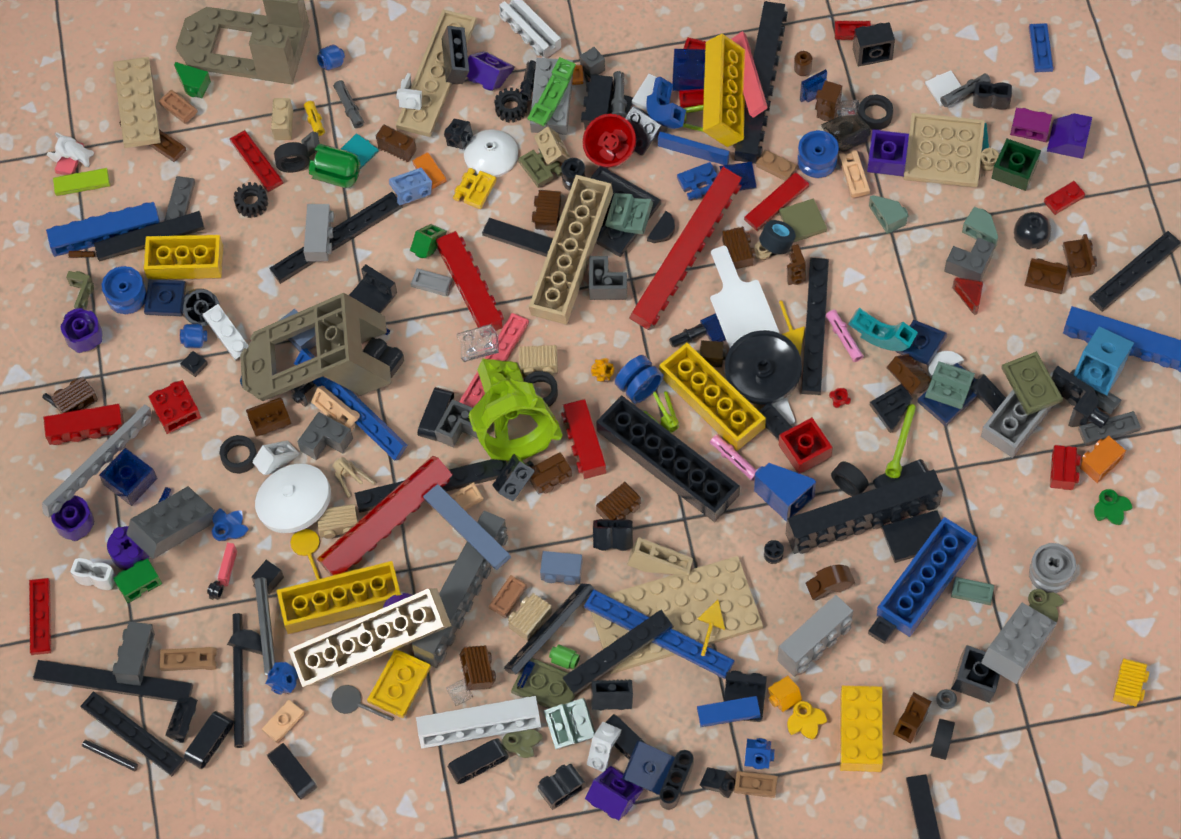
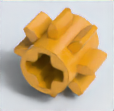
M608 358L596 359L595 363L591 366L592 376L597 377V381H610V377L614 374V364L608 363Z

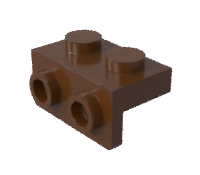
M281 397L246 410L255 437L292 424Z

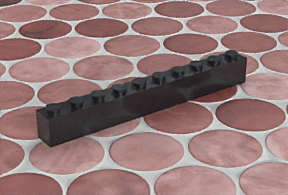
M764 1L753 60L768 108L753 118L749 114L745 101L744 140L736 143L734 161L756 164L757 157H761L762 154L760 142H764L765 131L762 130L763 126L767 127L768 116L765 115L766 111H770L771 101L768 99L769 96H773L774 86L771 83L776 80L777 74L774 67L779 64L780 56L777 55V52H781L782 49L780 36L784 37L785 26H783V22H787L788 11H785V4Z

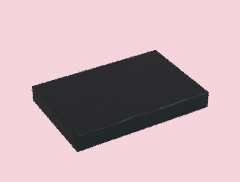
M938 510L882 526L881 529L894 563L916 556L942 521Z

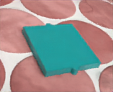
M357 133L341 148L342 150L355 153L359 157V169L379 152V149L373 146L369 140H365Z

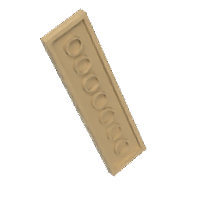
M442 10L411 86V90L422 91V107L420 110L402 108L396 123V129L431 137L452 83L446 82L441 38L447 26L465 28L467 46L477 22L476 17Z

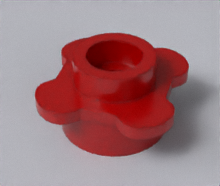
M837 388L829 393L835 408L851 403V398L848 397V392L845 388Z

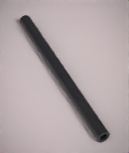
M233 614L234 634L237 631L243 630L242 614ZM233 647L234 747L243 748V649Z

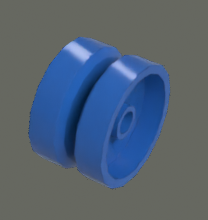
M816 130L808 132L801 138L798 146L797 163L799 169L805 175L813 178H822L835 170L839 146L833 135L826 131Z
M121 266L110 270L104 276L102 291L113 311L120 314H131L140 310L145 304L147 290L137 270L132 267Z
M639 355L630 360L616 376L615 385L622 392H626V396L634 404H637L647 399L659 387L663 380V373L657 367L652 366V362L646 356Z

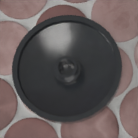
M769 330L754 331L740 337L731 346L725 360L727 381L746 400L754 404H772L786 398L796 388L802 372L801 357L796 346L784 335Z

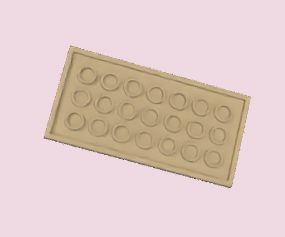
M738 556L691 569L689 575H671L606 595L648 617L662 609L672 623V629L703 645L709 624L698 620V618L717 599L719 600L725 630L713 626L708 645L763 629L762 621ZM591 612L602 649L629 632V630ZM651 642L610 670V673L613 674L676 654Z

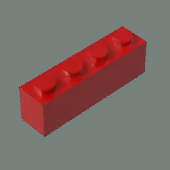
M582 399L563 404L564 412H561L563 423L568 425L566 433L568 440L572 439L573 442L571 446L573 456H577L579 461L576 462L578 473H582L584 479L606 474V464L586 400Z
M120 404L43 416L45 437L49 445H61L64 442H79L82 439H97L104 435H113L124 425L123 411Z

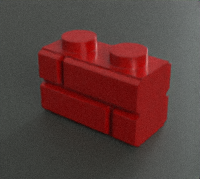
M1055 445L1053 447L1050 488L1073 490L1075 484L1079 483L1080 473L1076 472V466H1080L1081 455L1077 454V447H1065L1062 445Z

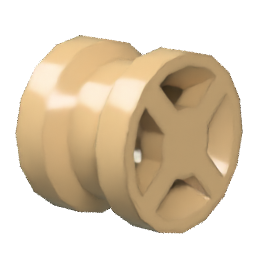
M986 148L982 151L980 167L983 170H993L999 156L998 151L993 148Z

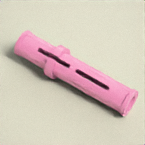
M835 309L829 311L826 317L833 327L834 334L838 335L852 361L858 362L864 355L847 330V324L841 320Z
M716 434L711 439L710 444L722 453L721 456L723 458H727L751 481L755 480V472L757 470L734 450L732 444L729 445L720 435Z

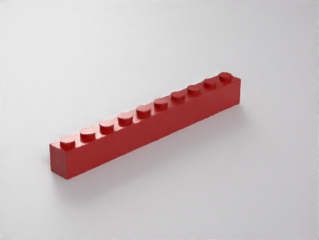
M725 167L721 169L635 306L629 319L649 330L651 325L655 326L660 319L658 313L660 310L665 311L669 304V301H667L668 297L675 295L679 288L676 286L678 281L683 282L688 273L685 271L686 268L693 266L697 259L695 257L696 252L701 253L706 245L703 241L706 237L710 238L715 230L713 228L714 223L719 224L724 216L721 212L724 208H729L733 201L730 199L733 194L737 195L742 187L739 184L742 179L740 176Z

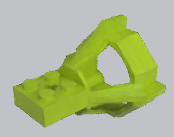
M482 359L477 370L485 395L474 406L468 416L473 431L477 433L480 444L491 459L509 461L512 455L516 454L524 460L547 449L552 439L561 440L563 435L558 421L543 398L536 395L533 384L523 381L518 363ZM519 414L530 415L538 424L529 434L509 440V419H514ZM493 422L495 427V438L490 436L486 432Z

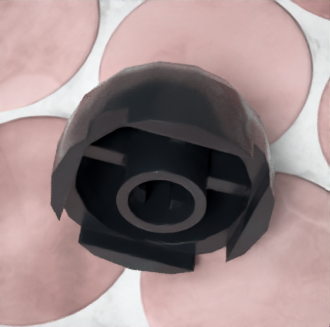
M1039 212L1025 213L1015 223L1014 239L1019 246L1025 249H1041L1050 240V222Z
M196 288L184 295L181 301V312L189 323L206 326L208 323L202 315L219 304V301L211 291Z

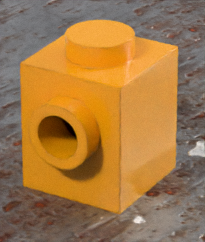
M788 675L768 688L770 703L773 707H778L782 712L802 700L799 687Z

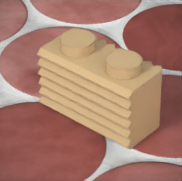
M274 98L271 118L273 138L275 141L291 140L293 121L291 99Z
M520 346L519 369L521 374L528 376L535 371H544L551 375L558 373L557 346Z
M355 504L327 508L317 520L320 537L331 539L336 535H342L349 531L358 522Z
M532 593L530 597L526 596L520 604L521 608L517 612L513 611L508 618L509 629L526 641L537 632L552 613V606L538 597V595H535V593Z

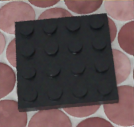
M599 166L591 176V179L611 183L613 195L596 244L621 257L638 234L619 231L605 225L614 194H632L633 198L651 199L653 205L649 219L661 205V199L606 168Z

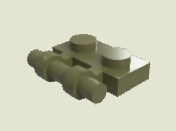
M532 150L518 158L520 165L538 188L554 179L552 172L562 176V165L559 161L546 166L543 163L545 159L541 151L537 155Z

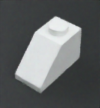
M288 440L262 445L252 463L263 475L272 474L295 459L299 452Z

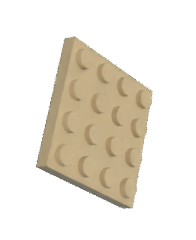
M912 113L904 180L977 187L985 120Z

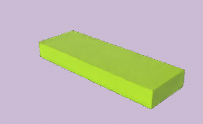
M107 168L53 178L56 196L110 186Z

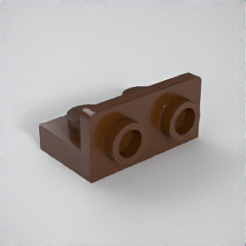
M1083 234L1080 240L1063 242L1062 246L1071 278L1093 275L1094 269L1097 267V258L1092 254L1093 244L1088 239L1087 234Z
M799 244L791 246V254H789L791 263L787 265L788 285H798L806 281V262Z
M1031 258L1025 286L1062 294L1068 266L1058 262H1048L1040 258Z

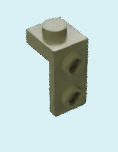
M68 271L66 278L69 285L81 288L74 308L86 310L89 294H92L94 290V283L90 275L80 271Z

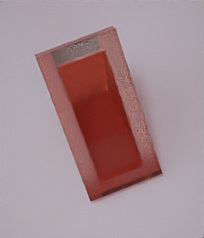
M956 277L953 281V290L969 310L976 315L979 309L983 282Z

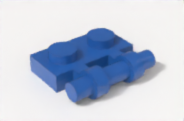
M711 162L677 174V179L683 191H692L686 194L688 200L702 198V195L707 193L717 177Z

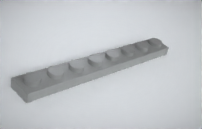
M144 404L42 502L43 514L49 518L54 513H57L67 500L73 498L76 491L83 488L93 475L99 473L104 464L109 463L118 451L123 450L126 443L131 438H135L138 432L150 423L151 408Z

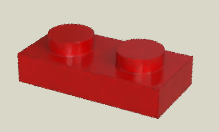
M835 21V40H853L854 29L861 26H871V21Z
M1072 181L1045 197L1044 203L1056 215L1083 199L1085 193L1075 181Z

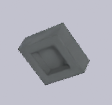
M313 131L301 140L302 144L308 148L309 157L317 151L315 148L320 144L318 133Z

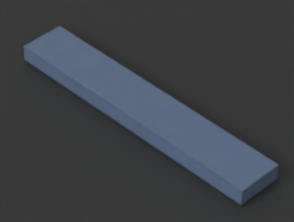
M438 484L423 496L425 501L495 570H498L511 558L510 554Z

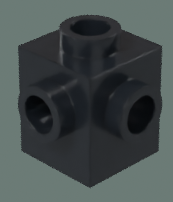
M455 118L444 131L447 146L464 149L473 136L470 122Z

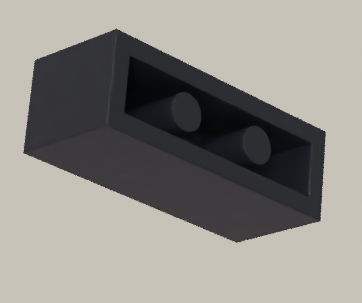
M447 26L441 38L445 79L449 83L463 84L469 73L465 28Z
M591 74V80L587 81L586 92H588V97H584V107H586V110L581 114L584 130L595 118L609 114L613 91L612 76Z

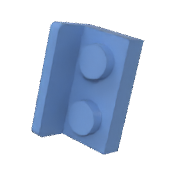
M422 168L389 179V185L398 196L397 203L399 205L410 203L431 194L432 181Z

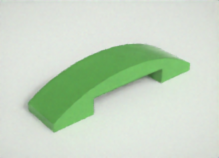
M559 57L551 72L552 76L538 103L534 104L527 118L529 121L543 127L547 124L568 87L576 67L575 63Z

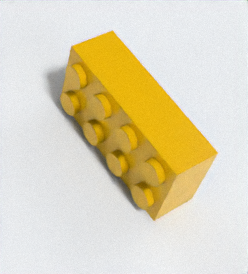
M220 235L146 236L144 271L148 280L222 278L223 243Z
M842 685L840 692V771L881 772L883 765L882 687Z

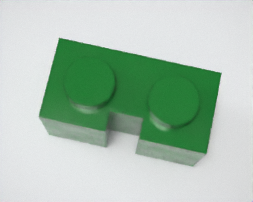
M148 558L138 561L133 567L119 572L113 578L127 604L141 597L143 592L147 590L149 592L162 584Z

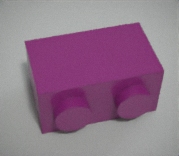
M1016 107L1010 135L1046 142L1052 114Z

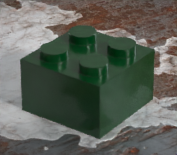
M1006 138L994 165L991 179L1026 191L1038 165L1041 150Z

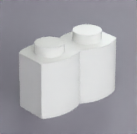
M83 558L75 559L70 571L77 583L84 586L94 585L101 590H111L115 582L113 578L116 577L112 567L108 564L92 563L90 560Z

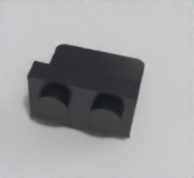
M741 671L726 672L724 701L757 696L760 717L742 721L761 722L763 719L767 676H763L760 673L743 674Z

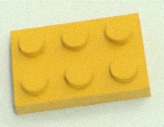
M394 650L367 699L368 703L404 718L430 671L431 665L400 650Z

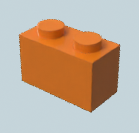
M1109 435L1104 440L1100 439L1095 444V449L1091 453L1087 451L1081 458L1080 469L1096 483L1103 479L1124 458L1126 450Z

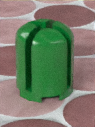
M321 143L317 145L315 150L318 152L314 161L310 160L309 175L313 176L311 179L345 189L350 188L359 177V157L349 151Z

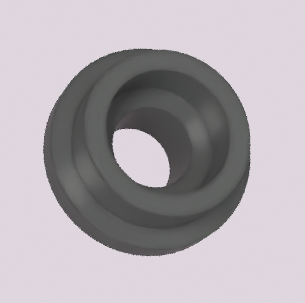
M944 689L937 694L936 701L941 708L951 709L955 706L957 697L953 691ZM943 698H949L950 702H944Z

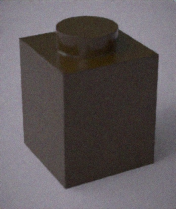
M701 340L700 355L712 367H722L723 360H726L727 349H724V342Z

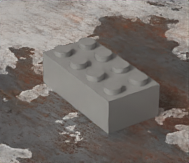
M536 59L531 110L534 104L538 103L546 88L558 59ZM573 75L559 105L547 124L543 127L530 121L531 133H539L549 126L558 134L567 135Z
M1012 390L983 426L981 437L1013 458L1053 406L1027 415L1014 390Z
M835 595L779 646L777 661L794 677L798 673H804L811 661H817L823 655L822 651L827 647L831 648L841 634L845 635L850 631L851 622L853 621V610Z
M1022 602L990 644L981 663L1017 684L1049 640L1057 622Z

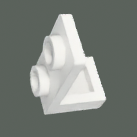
M407 73L405 79L401 81V88L397 90L396 99L399 100V107L420 110L422 107V91L411 90V73Z
M605 722L601 723L592 738L587 761L588 766L601 772L607 769L612 746L620 736L621 729Z

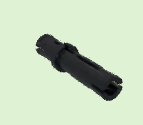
M530 60V63L528 61L526 64L524 80L520 85L521 92L519 98L522 102H528L531 99L536 61Z

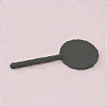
M340 686L332 694V705L339 713H352L360 707L390 721L394 720L389 715L361 704V694L354 686Z

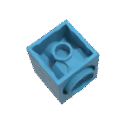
M1099 326L1085 347L1074 376L1093 387L1094 390L1108 395L1125 366L1134 342Z

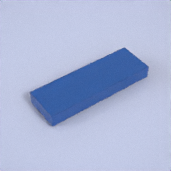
M1047 23L1029 24L1034 72H1053Z
M757 696L697 706L700 727L760 717Z

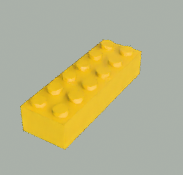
M720 34L706 41L703 132L724 146L729 147L744 140L745 97L743 87L745 49L724 34Z
M685 343L659 365V370L663 373V380L729 444H732L736 451L765 429L766 418L688 343Z
M393 561L277 590L287 634L376 612L383 609V605L388 598L393 595H401Z

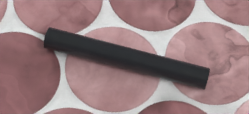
M86 739L82 743L83 748L134 772L138 768V764Z

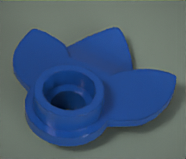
M220 508L213 515L214 527L212 528V535L217 541H225L228 538H241L249 530L245 525H241L243 521L241 510L226 515ZM224 530L225 533L220 535L219 532Z

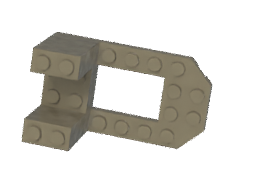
M263 0L266 16L205 7L185 18L176 50L186 65L207 72L293 85L310 27L304 0ZM220 28L252 32L249 46L253 59L214 54L213 49Z
M342 293L253 332L250 338L252 340L247 349L244 348L240 354L242 388L259 400L265 401L322 376L360 396L391 384L390 366L364 353L361 345L372 337L376 338L387 333L385 316L349 295ZM315 327L317 357L276 373L275 344Z

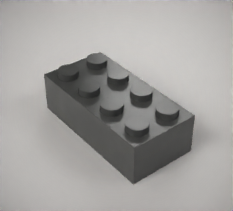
M187 486L131 518L127 536L154 559L209 527L215 510Z

